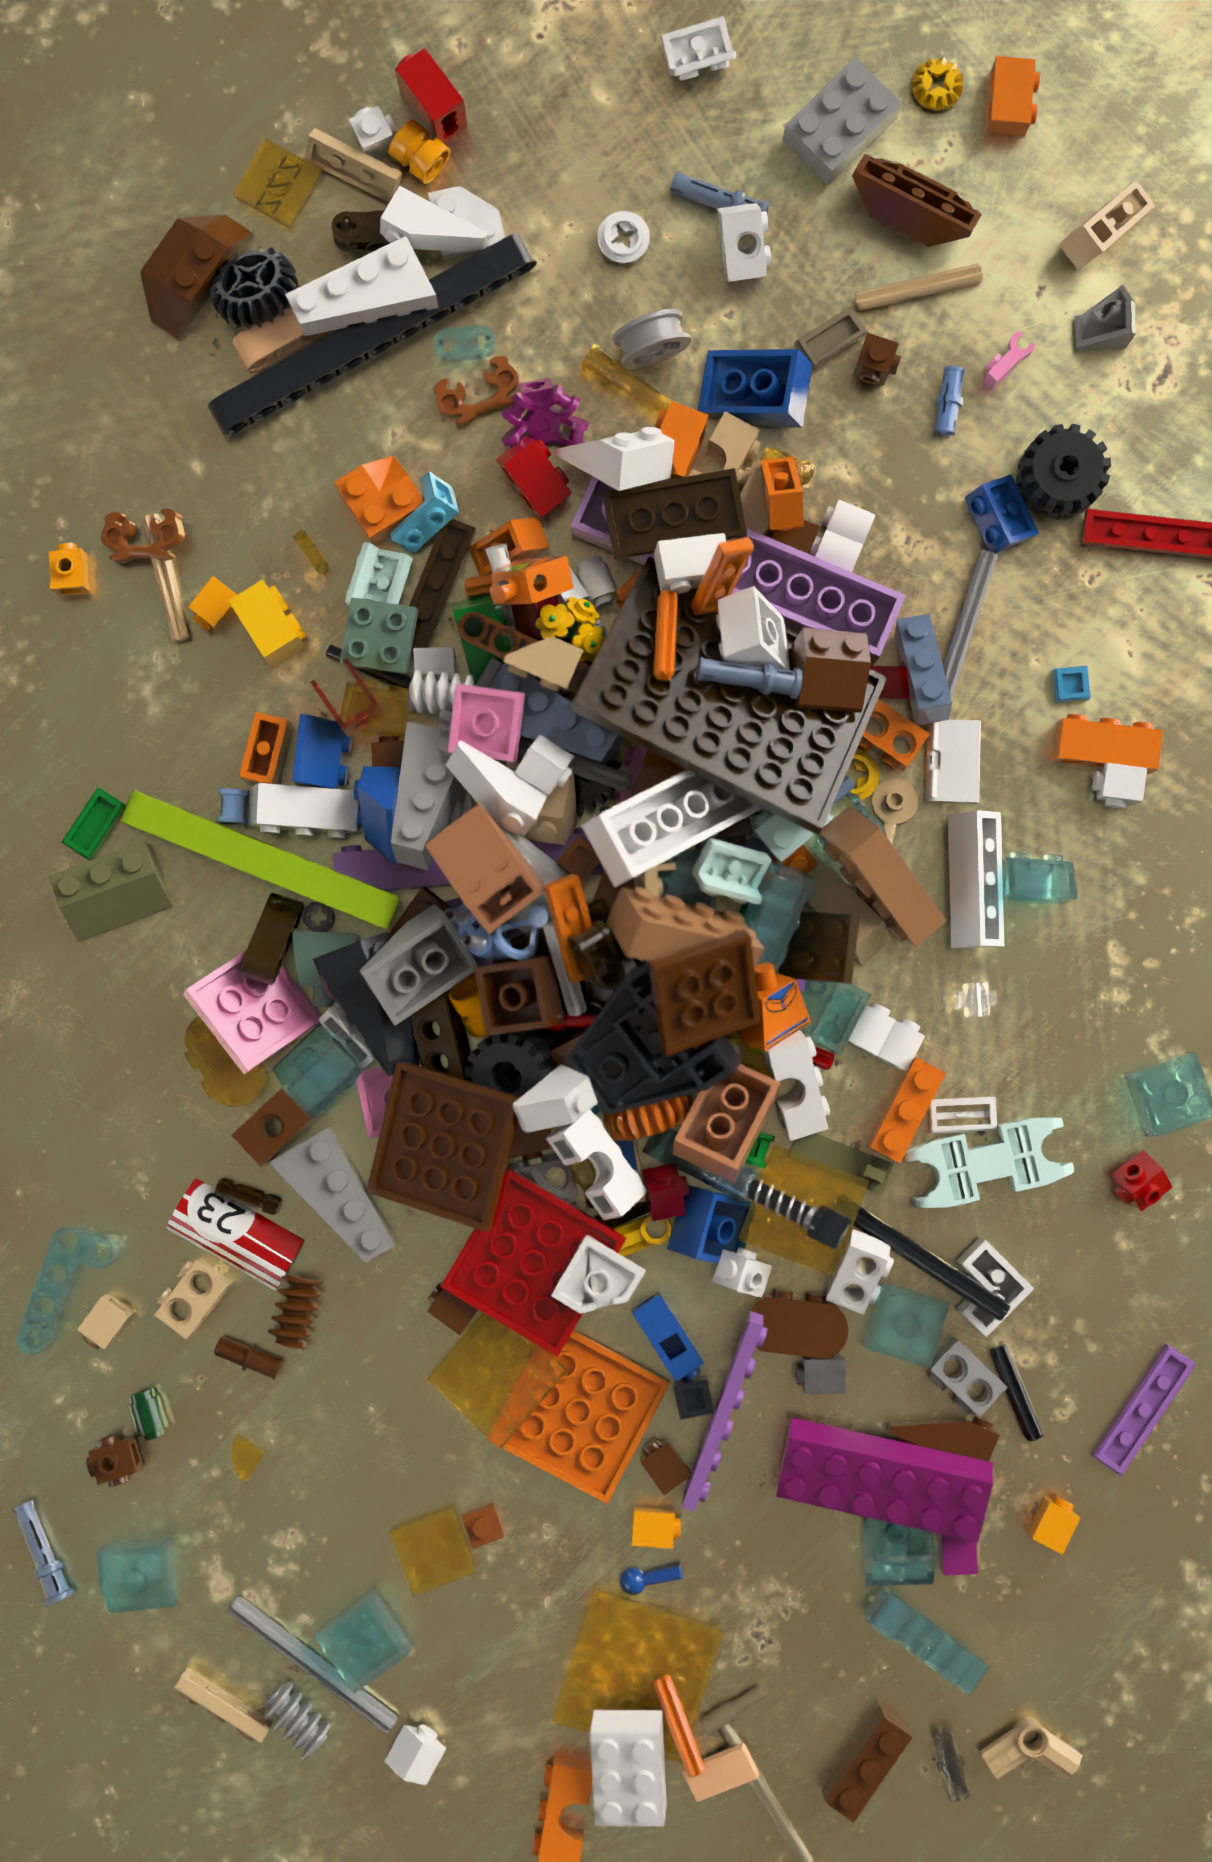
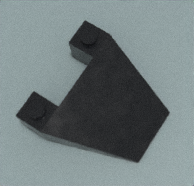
M644 960L630 971L565 1059L571 1069L588 1076L598 1102L597 1105L605 1115L708 1090L734 1073L742 1061L725 1035L707 1041L697 1049L691 1047L669 1056L661 1050L649 966L650 961Z

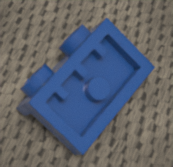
M1012 474L984 483L965 497L969 511L973 515L982 534L983 541L990 552L999 554L1007 547L1032 539L1039 534Z

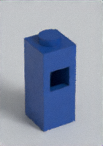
M660 1291L631 1309V1313L675 1382L681 1378L683 1381H689L701 1372L699 1367L704 1364L703 1359Z

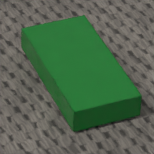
M97 787L61 843L87 860H92L123 814L126 804Z

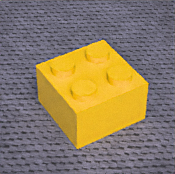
M262 579L228 600L262 656L273 669L306 649L302 639L307 636L292 613L288 616L285 615L284 612L289 607L275 585L268 588Z

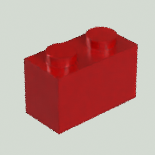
M525 436L495 461L530 511L542 518L572 494L567 487L570 480L559 466L554 468L548 459L551 456V452L542 440L536 441Z

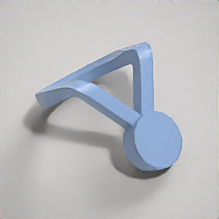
M540 904L532 907L529 911V919L500 925L493 931L492 938L494 943L506 955L517 960L534 956L537 949L539 928L551 920V914L547 906ZM532 924L530 944L523 950H516L504 941L502 937L503 932Z

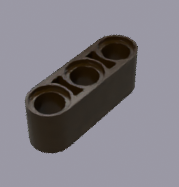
M271 892L244 955L240 976L274 985L293 940L292 931H296L299 925L304 902Z

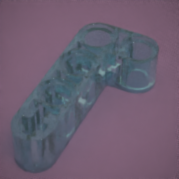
M77 1225L61 1228L54 1233L17 1334V1345L22 1352L28 1355H35L52 1345L81 1264L96 1269L114 1264L120 1256V1246L115 1239ZM67 1232L74 1234L77 1238V1246L74 1250H69L64 1245L63 1239ZM99 1243L106 1245L109 1249V1257L106 1261L99 1260L95 1255V1248ZM56 1264L65 1269L66 1276L63 1282L56 1281L52 1276V1269ZM43 1297H48L53 1301L54 1311L52 1314H46L41 1309L40 1304ZM41 1322H48L47 1324L40 1327ZM39 1329L37 1337L42 1339V1342L35 1345L34 1338L30 1334Z
M883 1586L864 1612L868 1624L890 1641H893V1639L967 1695L972 1694L990 1669V1666L979 1656L885 1586Z

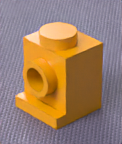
M74 543L56 545L57 551H48L51 583H49L50 590L57 596L90 593L87 553L82 548L77 549V545ZM71 562V568L68 571H62V563Z

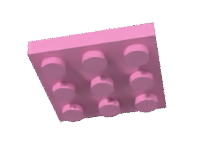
M246 951L193 984L183 993L184 997L244 1075L319 1024V1018L321 1017L283 965L273 986L240 976L241 964Z

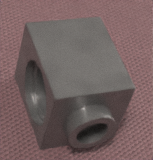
M835 1355L830 1359L802 1356V1365H796V1385H802V1390L805 1394H846L845 1358L842 1355Z

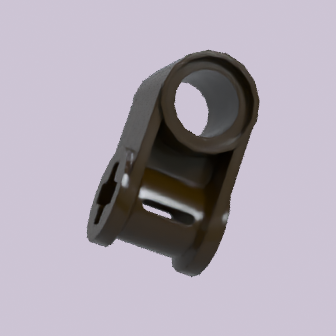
M384 210L370 212L345 211L337 214L332 220L331 225L334 243L337 248L346 252H373L390 244L380 234V220ZM345 228H351L350 235H343Z
M596 920L588 930L579 935L572 934L567 938L569 948L576 958L583 977L587 982L606 990H614L620 986L625 979V968L615 949L612 935L603 922ZM606 965V974L601 979V971L603 967Z

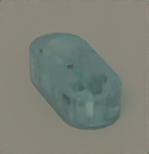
M482 325L441 329L435 335L433 343L436 355L441 360L447 362L486 359L493 355L496 350L494 332L489 327ZM484 335L486 341H491L485 343V349H479L477 344H467L478 341V336ZM446 338H451L454 344L463 343V345H454L451 352H446L445 347L440 346L445 344Z

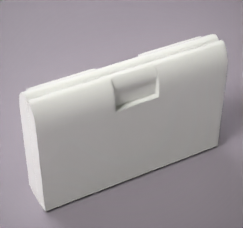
M949 719L926 724V732L930 735L926 739L925 802L978 804L981 721Z

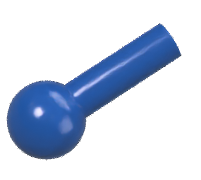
M680 1565L647 1572L630 1567L622 1572L619 1580L620 1587L629 1595H637L644 1590L645 1586L683 1579V1570Z

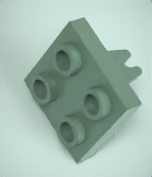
M351 597L340 664L407 675L419 610L411 606Z

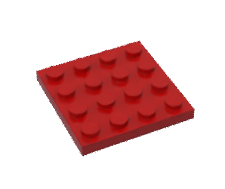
M509 1168L503 1179L491 1231L484 1232L473 1229L440 1287L558 1357L583 1313L580 1314L551 1296L586 1235L619 1253L627 1237Z

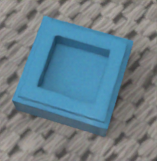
M1087 666L1052 670L1055 703L1091 699Z

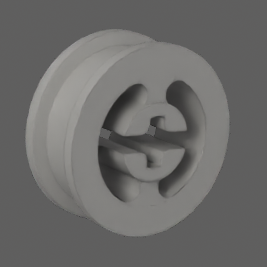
M678 309L655 311L638 317L619 328L612 338L614 344L621 346L624 356L621 358L623 368L640 369L652 366L686 349L691 343V338L688 333L682 331L680 322L683 316L681 311Z

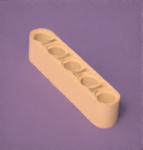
M285 308L284 316H276L273 318V323L270 321L263 323L261 329L255 324L251 329L242 331L233 338L232 345L247 371L256 372L326 332L305 336L292 309Z

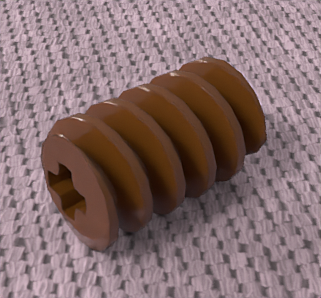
M295 1274L282 1276L281 1280L288 1283L289 1288L278 1289V1293L284 1296L286 1301L275 1302L274 1306L282 1310L283 1313L282 1315H273L271 1317L273 1321L279 1324V1328L268 1329V1333L276 1337L274 1342L296 1349H307L308 1343L301 1338L310 1337L312 1331L304 1325L315 1322V1317L307 1311H315L319 1306L310 1298L321 1296L322 1291L314 1285L323 1284L324 1282Z

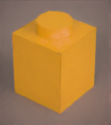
M212 576L188 606L193 614H195L192 620L207 632L210 628H213L220 633L235 614L228 600L237 596V594Z
M1044 1496L1026 1533L1031 1539L1063 1555L1081 1518L1072 1511L1074 1508L1072 1503L1058 1496L1055 1497L1054 1501Z
M634 1505L632 1546L673 1549V1539H680L681 1518H675L674 1508Z

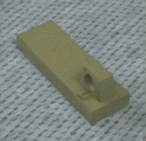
M816 1133L794 1140L787 1157L790 1160L883 1195L894 1166L891 1162Z

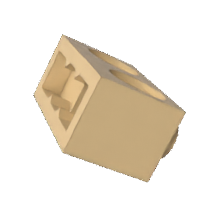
M202 1258L194 1263L188 1261L176 1276L180 1279V1282L172 1291L170 1288H167L156 1302V1305L160 1308L155 1313V1316L186 1340L194 1335L233 1283ZM197 1274H203L208 1278L209 1288L206 1292H201L195 1288L194 1278ZM176 1301L184 1302L188 1306L189 1314L186 1319H180L174 1314L173 1307Z

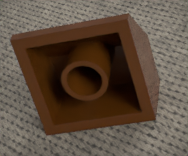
M802 628L790 648L792 671L795 668L802 670V684L796 699V707L861 713L871 664L867 634Z

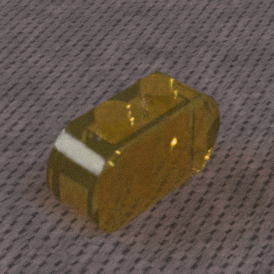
M197 1016L186 1030L184 1043L188 1051L184 1054L194 1070L199 1068L205 1080L201 1081V1084L210 1099L215 1097L217 1102L229 1107L247 1106L259 1100L269 1084V1073L264 1064L261 1063L244 1075L200 1016Z

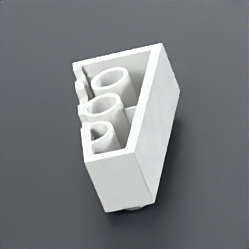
M407 236L285 294L305 336L346 328L350 324L378 321V318L387 316L407 315L415 310L439 308L436 294Z

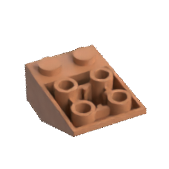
M480 803L476 804L425 844L466 907L489 934L544 893V881Z

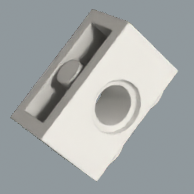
M757 203L717 208L723 268L727 281L767 276L766 266L772 265L770 246H764L763 233L769 230L766 211L761 212V208ZM746 234L752 235L754 241L749 248H738L737 244L741 236Z

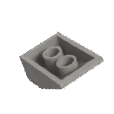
M433 904L405 923L360 970V973L391 1022L396 1026L474 973L478 965L467 947L463 945L462 939L452 922L446 920L444 912Z

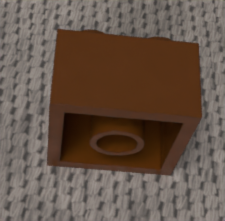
M551 954L533 956L523 960L512 959L491 962L475 968L486 1035L548 1028L564 1021L557 975Z

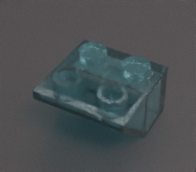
M805 980L804 991L800 990L811 1023L800 1030L806 1038L811 1037L813 1043L836 1055H840L872 994L853 984Z

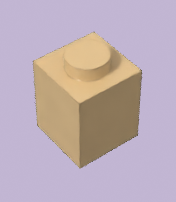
M106 1294L100 1297L77 1330L83 1334L82 1340L96 1350L101 1347L105 1350L114 1343L135 1313L110 1294Z

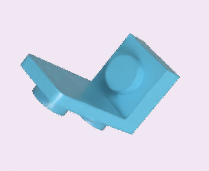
M430 471L420 479L423 491L422 497L425 501L390 533L393 541L412 553L420 549L459 513L453 487Z

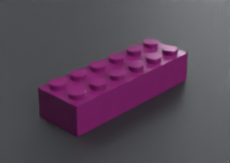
M791 1417L778 1475L776 1497L978 1543L993 1487V1462Z

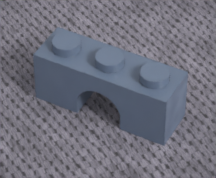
M930 613L897 619L894 638L901 666H906L908 672L909 699L915 724L919 726L949 720L952 700Z

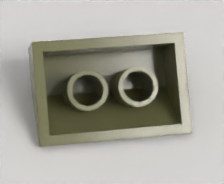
M145 841L48 876L59 908L78 941H83L173 907L152 846Z

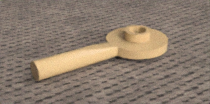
M899 778L887 779L880 783L873 792L871 799L873 812L883 822L882 831L891 844L896 825L909 821L918 808L916 790L909 782Z

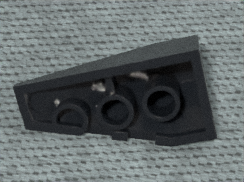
M387 931L318 956L313 960L325 992L331 1000L336 999L346 1013L345 1019L350 1025L356 1026L365 1038L366 1047L386 1074L391 1076L394 1075L398 1061L417 1066L419 1062L410 1016L394 1026L360 973V970L391 939Z

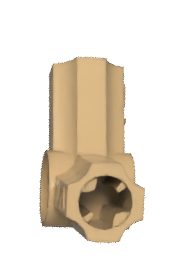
M1032 1717L1019 1719L1012 1730L979 1751L996 1779L1030 1757H1033L1067 1780L1070 1776L1074 1775L1082 1758L1080 1752L1042 1727ZM1031 1730L1038 1732V1737L1033 1743L1023 1742L1024 1735Z

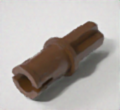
M221 1337L218 1340L214 1351L216 1356L243 1366L242 1370L244 1371L248 1368L275 1380L283 1359H278L256 1350L255 1345L248 1347L226 1337Z

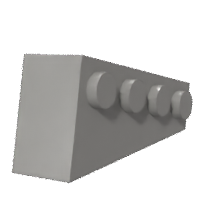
M407 721L391 845L397 863L429 871L434 858L425 844L447 827L463 785L446 766L452 753L448 752L450 732Z
M332 1127L324 1129L268 1162L365 1263L398 1244L371 1194L366 1192L367 1188Z

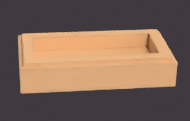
M744 1743L702 1759L705 1771L700 1775L689 1777L685 1768L682 1770L697 1802L753 1781L759 1775Z

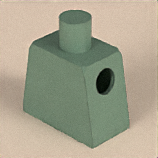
M292 931L298 985L313 987L312 1006H333V1000L324 990L313 959L359 941L360 935L356 933Z

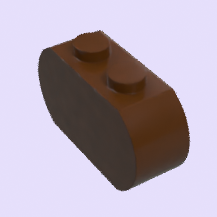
M773 1289L772 1295L763 1294L762 1298L757 1297L750 1304L745 1315V1324L750 1311L763 1315V1327L767 1328V1334L762 1347H756L758 1350L830 1359L843 1349L848 1338V1323L843 1312L834 1303L825 1300L826 1295L807 1293L806 1298L793 1297V1291Z

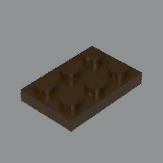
M775 910L771 913L766 963L774 965L775 973L794 979L852 984L860 916L839 913Z

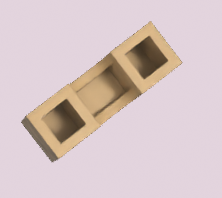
M724 412L709 439L707 449L715 452L722 458L724 462L722 470L735 468L739 486V482L745 473L741 469L746 459L752 461L760 448L761 443L757 441L760 430ZM692 469L689 476L698 475L702 473Z

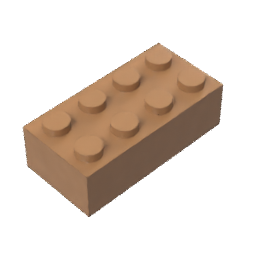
M848 806L821 830L819 835L826 843L822 847L834 862L839 861L843 867L839 870L840 873L851 885H857L860 890L856 894L869 907L872 906L876 913L884 920L886 928H889L891 933L901 943L906 939L917 948L946 922L944 916L880 827Z
M621 887L606 922L626 956L650 962L743 929L751 935L754 969L764 951V947L756 938V933L748 927L740 913L729 909L725 910V912L714 910L709 905L697 902L695 905L685 903L680 898L672 895H666L665 898L656 896L650 891L639 887L635 888V890Z

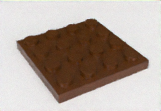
M398 1061L393 1075L366 1192L484 1232L491 1231L518 1121L512 1104L521 1097L411 1063Z

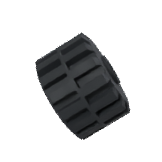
M1063 424L1054 425L1048 432L1045 429L1031 442L1019 461L1017 469H1020V473L1016 477L1017 486H1023L1022 498L1024 502L1030 499L1034 503L1031 510L1038 514L1041 510L1048 512L1046 518L1056 519L1058 515H1063L1064 519H1068L1078 512L1081 514L1103 493L1102 490L1109 482L1111 475H1108L1107 471L1111 467V457L1104 458L1103 455L1108 448L1103 441L1097 445L1092 440L1096 436V433L1089 429L1085 434L1079 432L1081 425L1071 424L1068 429H1064ZM1062 464L1065 468L1070 467L1072 469L1069 475L1066 471L1061 472L1060 466Z
M540 1029L490 1035L477 1044L478 1048L471 1051L467 1060L472 1062V1064L465 1068V1077L472 1078V1083L522 1097L557 1068L554 1059L549 1053L551 1051L549 1046L554 1041L549 1036L544 1039L539 1038Z

